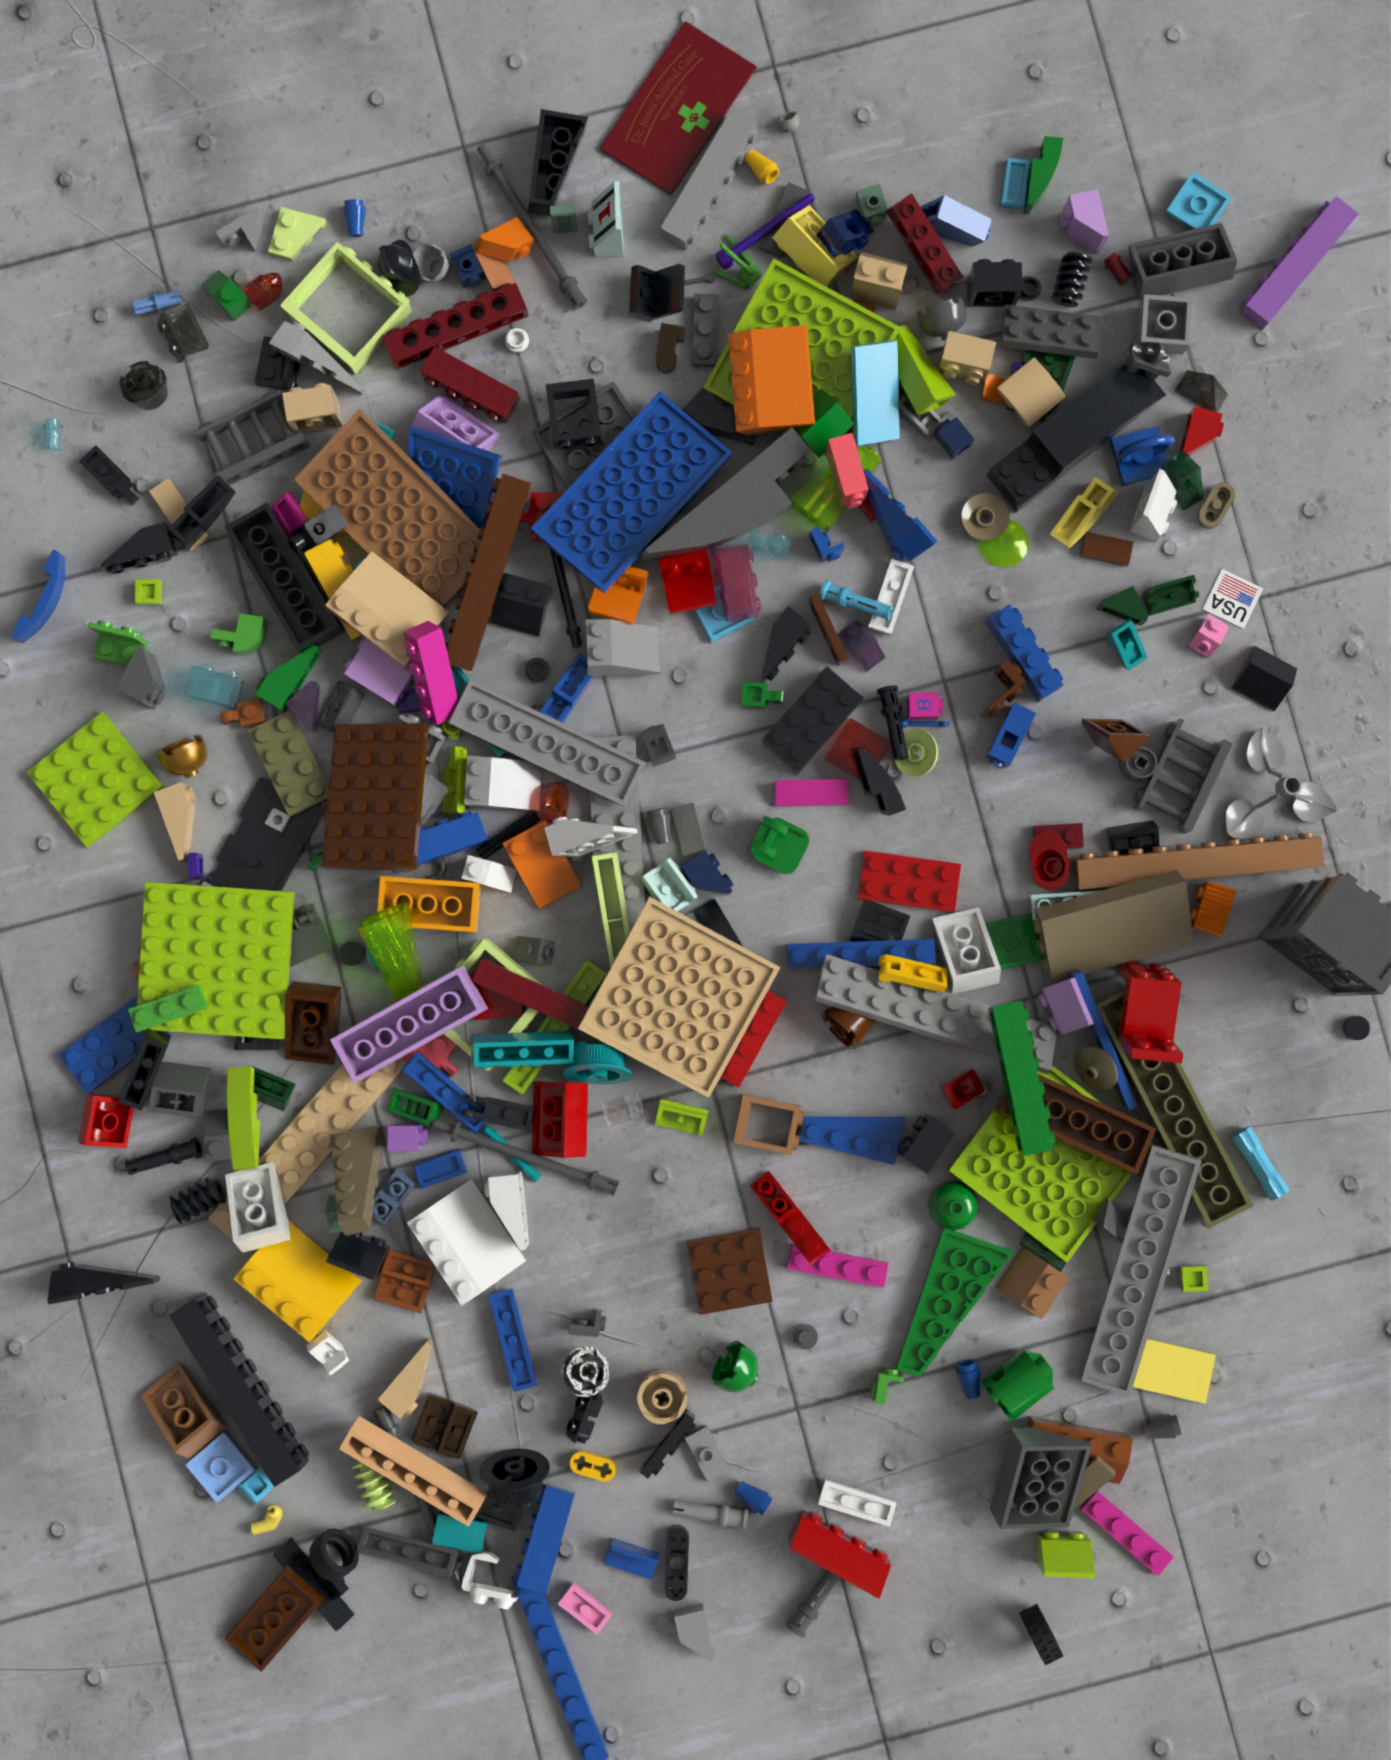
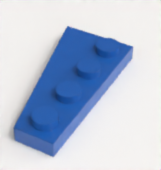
M804 1116L799 1141L894 1165L906 1117Z

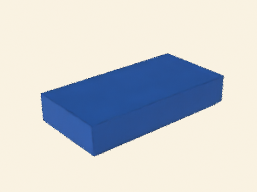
M460 1149L413 1166L420 1189L468 1172Z

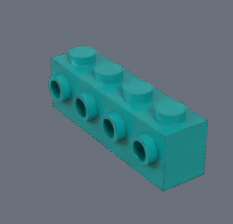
M570 1031L471 1034V1059L473 1066L479 1068H491L492 1066L511 1068L518 1065L537 1067L546 1064L563 1066L574 1064V1039Z

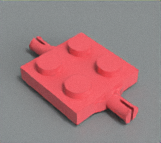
M445 1034L400 1058L407 1063L419 1051L439 1069H444L451 1077L459 1070L448 1061L451 1052L457 1045Z

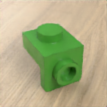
M884 1367V1370L877 1369L876 1381H871L870 1396H873L875 1404L885 1405L888 1380L903 1382L904 1376L902 1373H898V1369L892 1367Z

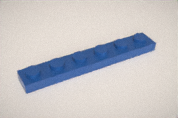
M935 939L787 944L788 969L822 967L826 954L862 966H878L879 957L885 954L926 964L936 963Z

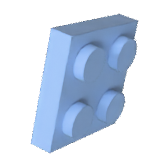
M226 1430L185 1465L216 1503L257 1469Z

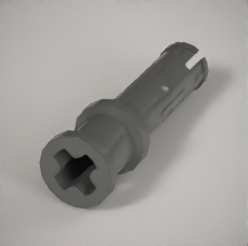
M827 1570L807 1600L799 1603L798 1611L791 1621H787L786 1626L795 1634L804 1638L806 1636L805 1631L811 1622L818 1618V1609L840 1577ZM829 1579L830 1582L828 1583L820 1597H818L817 1595ZM803 1616H805V1619H804L803 1622L799 1625L800 1620L802 1619Z

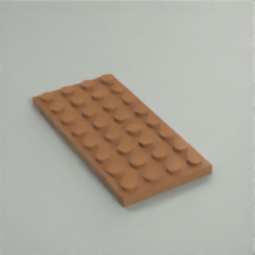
M359 409L294 480L324 510L336 504L349 524L343 529L368 554L371 552L375 553L437 603L445 607L464 587L463 582L466 573L472 572L474 564L470 563L474 548L479 550L481 540L477 538L480 527L362 409Z

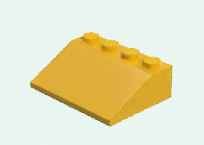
M288 1219L291 1240L259 1248L236 1275L234 1280L310 1343L322 1331L362 1280L353 1272L326 1263L330 1253Z

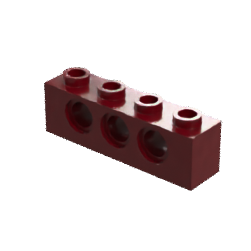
M912 193L885 211L936 294L963 278V275Z

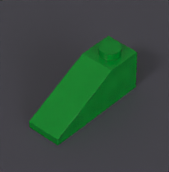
M313 645L268 673L266 678L263 677L258 682L255 695L285 713L321 655L322 650Z

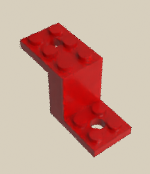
M1134 960L1118 964L1117 973L1126 982L1118 1035L1119 1043L1130 1058L1182 1063L1184 1053L1174 1043L1182 983L1168 968H1165V964L1152 962L1150 966L1141 965V962Z

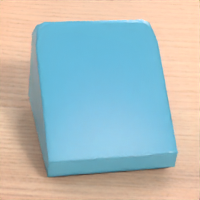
M257 1468L237 1489L254 1506L274 1486L263 1472Z

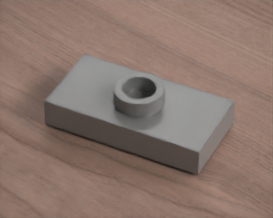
M707 1425L685 1436V1440L708 1483L730 1471Z

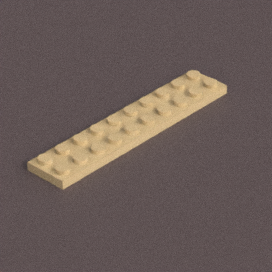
M399 1058L356 1083L352 1081L344 1064H342L259 1159L258 1166L270 1162L274 1163L284 1205L290 1201L330 1155V1135L350 1131L402 1072L401 1068L406 1064L402 1059ZM227 1196L225 1198L226 1202L220 1204L208 1219L233 1241Z

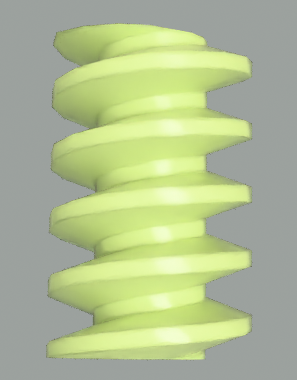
M360 1461L351 1466L352 1469H360V1472L354 1478L363 1479V1482L357 1488L366 1489L360 1495L361 1498L369 1499L363 1505L364 1508H372V1511H378L396 1502L394 1498H388L393 1492L391 1488H385L390 1483L389 1479H381L384 1477L383 1475Z

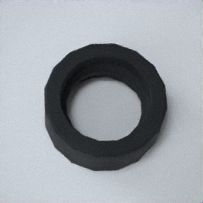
M336 1528L328 1529L312 1542L309 1549L313 1568L321 1577L330 1581H338L344 1578L356 1568L359 1561V1553L357 1552L354 1540L346 1532ZM326 1543L331 1544L340 1553L342 1566L337 1565L330 1559L326 1550Z

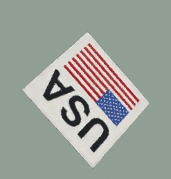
M1222 569L1203 610L1244 629L1263 588Z

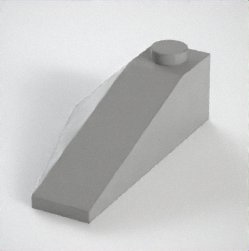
M292 320L291 324L286 321L282 323L269 343L275 351L361 395L363 394V387L304 331L305 326Z

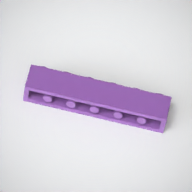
M1337 196L1331 203L1326 200L1317 211L1320 215L1316 221L1311 219L1302 230L1305 233L1301 239L1296 237L1287 248L1290 251L1286 257L1281 255L1272 266L1275 269L1271 275L1266 273L1257 284L1260 289L1256 293L1251 291L1242 302L1245 307L1240 313L1261 330L1267 326L1358 216L1359 213Z

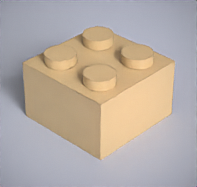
M949 331L943 346L938 370L945 379L955 380L957 378L965 380V383L969 385H983L990 370L996 342Z
M319 383L313 385V388L303 389L296 387L289 389V392L282 393L286 420L297 434L300 432L304 434L343 427L339 399L331 385Z

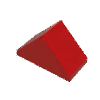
M974 1069L940 1085L952 1109L959 1108L985 1091Z

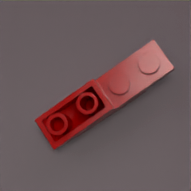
M767 1171L750 1185L811 1266L830 1251V1248L770 1171Z

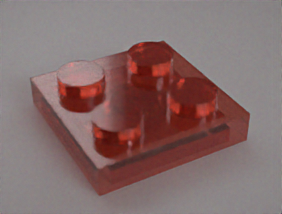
M850 718L824 760L861 782L851 748H863L880 762L890 747L891 742Z

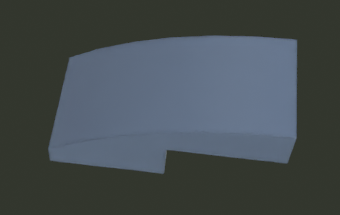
M396 1169L382 1190L374 1198L375 1203L372 1217L385 1226L417 1182L401 1170Z

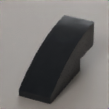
M217 475L183 508L185 512L168 528L170 534L189 550L220 516L236 491Z
M851 748L866 795L876 796L881 814L890 816L906 810L901 794L885 768L863 748Z

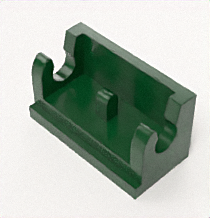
M1195 575L1147 588L1142 595L1149 616L1196 603L1199 591L1194 589V584L1196 583Z

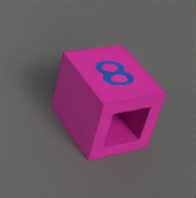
M919 692L907 695V720H937L939 714L943 713V699H939V692Z

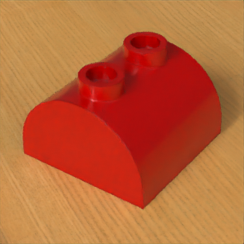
M87 1093L78 1143L86 1146L127 1148L134 1108L119 1103L120 1096Z

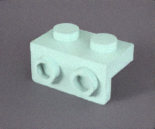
M670 857L640 878L655 900L676 911H680L698 897L694 886L685 879L679 865L673 862Z

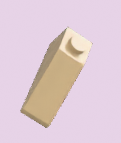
M179 782L155 791L154 795L178 861L187 862L191 847L195 813L193 800H196L191 786L188 787L187 784Z
M430 1338L377 1399L399 1419L404 1414L410 1416L418 1406L415 1401L420 1396L433 1344Z

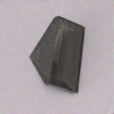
M1190 370L1185 372L1174 392L1197 406L1214 412H1218L1228 396L1214 375Z

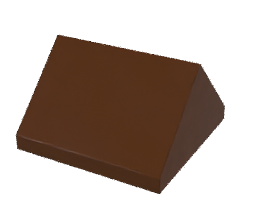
M1082 718V725L1095 745L1123 763L1150 738L1148 733L1123 719Z

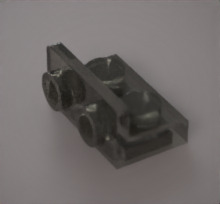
M188 303L161 311L157 326L159 332L165 336L168 342V349L171 355L176 357L178 363L183 362L186 355L208 349L209 343Z

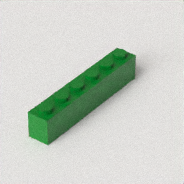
M1022 1001L992 1006L988 1008L1019 1156L1054 1150L1053 1145L1056 1143L1055 1135L1052 1129L1049 1130L1047 1120L1050 1119V1112L1048 1106L1044 1105L1042 1095L1045 1094L1043 1081L1038 1079L1039 1061L1037 1055H1033L1031 1045H1034V1037L1032 1031H1028L1026 1021L1029 1020L1027 1007L1023 1006Z

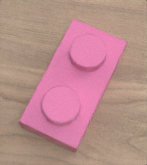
M574 1581L558 1601L559 1606L596 1635H598L613 1614L611 1610Z

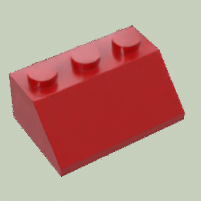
M534 1081L532 1153L539 1156L560 1158L586 1157L588 1083Z

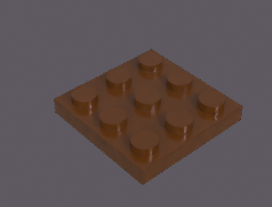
M759 1227L687 1240L700 1315L773 1302Z

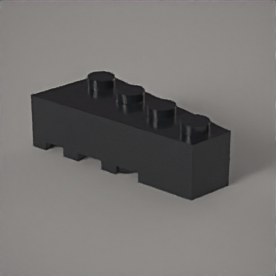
M541 109L528 213L551 216L550 206H556L586 131L588 117Z

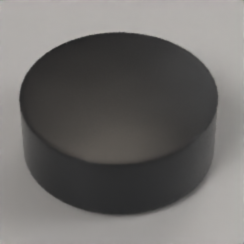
M533 658L526 664L525 672L532 682L541 683L549 677L550 667L544 659Z
M349 941L342 945L339 956L344 964L356 966L364 960L365 950L360 943Z
M1351 1016L1344 1022L1343 1031L1351 1040H1363L1370 1032V1024L1362 1016Z

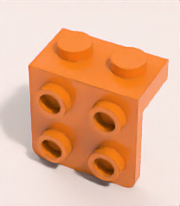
M630 566L605 594L595 587L588 606V612L629 625L634 624L645 592L649 571Z

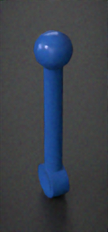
M904 718L901 719L903 728L906 726L949 727L948 721H907Z

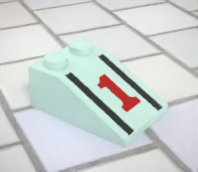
M614 181L592 201L593 210H588L589 225H593V234H589V248H594L595 257L624 256L619 181Z

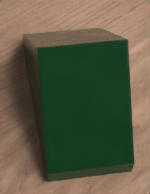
M1134 586L1102 600L1096 610L1124 620L1131 619L1133 623L1141 626L1148 619V615Z

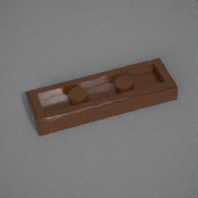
M816 593L810 596L808 603L837 665H843L847 663L848 657L820 596Z

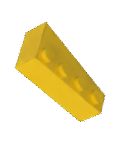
M332 539L304 552L329 600L354 571L350 563L346 565L342 556L345 554L338 541L334 542ZM342 622L351 640L361 636Z

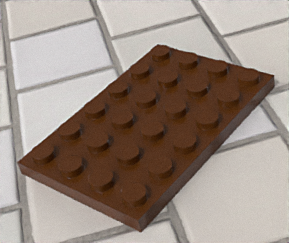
M426 723L335 724L322 868L417 869L429 725Z

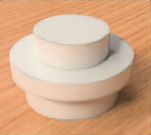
M514 328L506 334L505 343L510 351L519 353L528 347L529 337L523 329Z

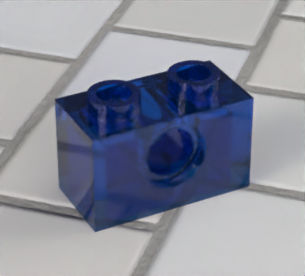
M855 209L830 218L816 236L831 255L836 257L841 254L848 255L854 249L861 250L869 243L868 238L874 230L859 211Z

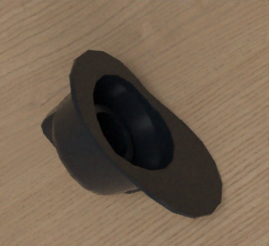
M396 240L391 245L379 247L378 267L380 272L389 278L397 293L401 291L406 297L414 295L419 288L421 274L409 244L404 240Z

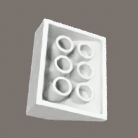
M473 1179L407 1222L461 1306L526 1261Z

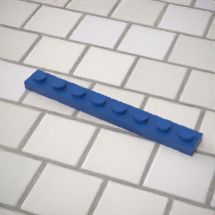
M513 1575L511 1581L519 1596V1601L582 1760L608 1759V1751L546 1595L517 1587L518 1580L514 1579Z

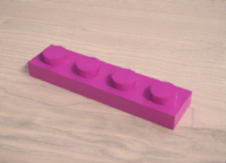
M791 1244L787 1269L884 1288L889 1263L829 1251L811 1266L796 1245Z
M1099 1491L1092 1494L1080 1507L1086 1515L1157 1576L1174 1558L1172 1554Z

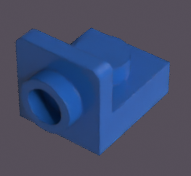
M820 527L810 531L809 538L821 562L825 560L832 562L841 557L840 553L844 550L843 543L829 548L831 542L826 532L822 533Z

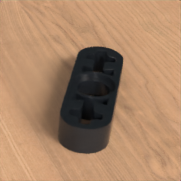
M682 1525L672 1526L667 1533L665 1594L672 1601H680L687 1594L689 1532ZM676 1532H681V1536L685 1537V1539L680 1541V1550H675V1539L671 1538V1536H675ZM679 1556L684 1560V1566L681 1569L671 1567L670 1560L673 1557ZM674 1576H679V1587L683 1588L678 1591V1594H674L673 1589H669V1587L674 1585Z

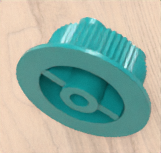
M602 1041L600 1044L577 1042L574 1048V1064L563 1070V1075L567 1079L588 1084H618L632 1078V1072L625 1068V1053Z

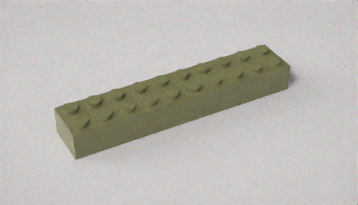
M1125 988L1095 1003L1124 1074L1152 1127L1156 1128L1155 1134L1162 1148L1201 1159L1190 1203L1202 1226L1211 1228L1253 1207V1204L1181 1064L1130 1058L1119 1043L1118 1035Z

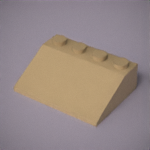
M373 552L362 561L325 605L328 611L404 670L411 662L404 646L406 641L403 632L427 620L440 626L450 613Z

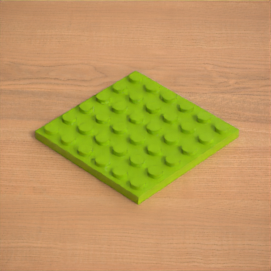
M773 258L733 333L750 329L806 325L813 396L822 388L839 403L850 419H852L851 346L895 340L901 327ZM728 341L703 388L734 406ZM789 429L780 430V432L786 433Z
M145 882L137 1006L201 985L209 1007L149 1029L155 1031L285 1039V993L289 988L295 892Z
M1053 1065L1048 1074L1037 1071L1039 1075L1098 1101ZM996 1105L947 1171L1057 1257L1068 1263L1095 1226L1096 1222L1092 1220L1094 1214L1106 1199L1112 1203L1132 1175L1058 1141L1053 1145L1054 1150L1019 1156L1012 1120L996 1113ZM1152 1142L1149 1145L1146 1155L1149 1153L1151 1149V1146L1153 1144Z

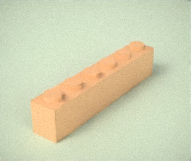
M360 1416L349 1430L339 1448L341 1451L468 1527L488 1494L486 1491Z

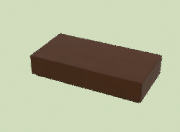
M1086 532L1080 557L1128 567L1134 542Z

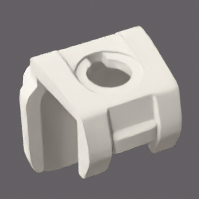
M488 1551L472 1555L462 1582V1589L469 1592V1596H471L470 1601L485 1604L489 1597H493L495 1607L509 1609L519 1597L515 1594V1590L472 1582L477 1559L498 1563L501 1558Z

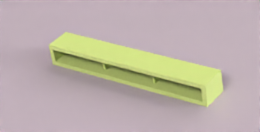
M617 851L592 855L610 967L630 932Z

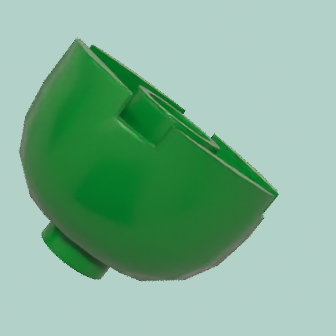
M951 1180L934 1188L929 1197L928 1208L934 1222L942 1228L959 1230L972 1223L977 1214L978 1203L972 1189L962 1182Z
M738 1340L731 1342L725 1348L728 1350V1353L724 1359L721 1355L718 1357L711 1378L715 1381L713 1383L715 1386L724 1391L736 1393L747 1389L757 1381L758 1359L755 1353Z

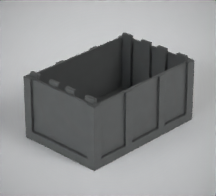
M1348 872L1345 875L1339 873L1331 878L1326 876L1318 881L1310 880L1309 883L1306 882L1305 884L1298 883L1258 938L1335 996L1384 994L1391 984V904H1388L1387 907L1379 902L1381 899L1379 895L1372 890H1369L1368 893L1356 885L1358 880Z

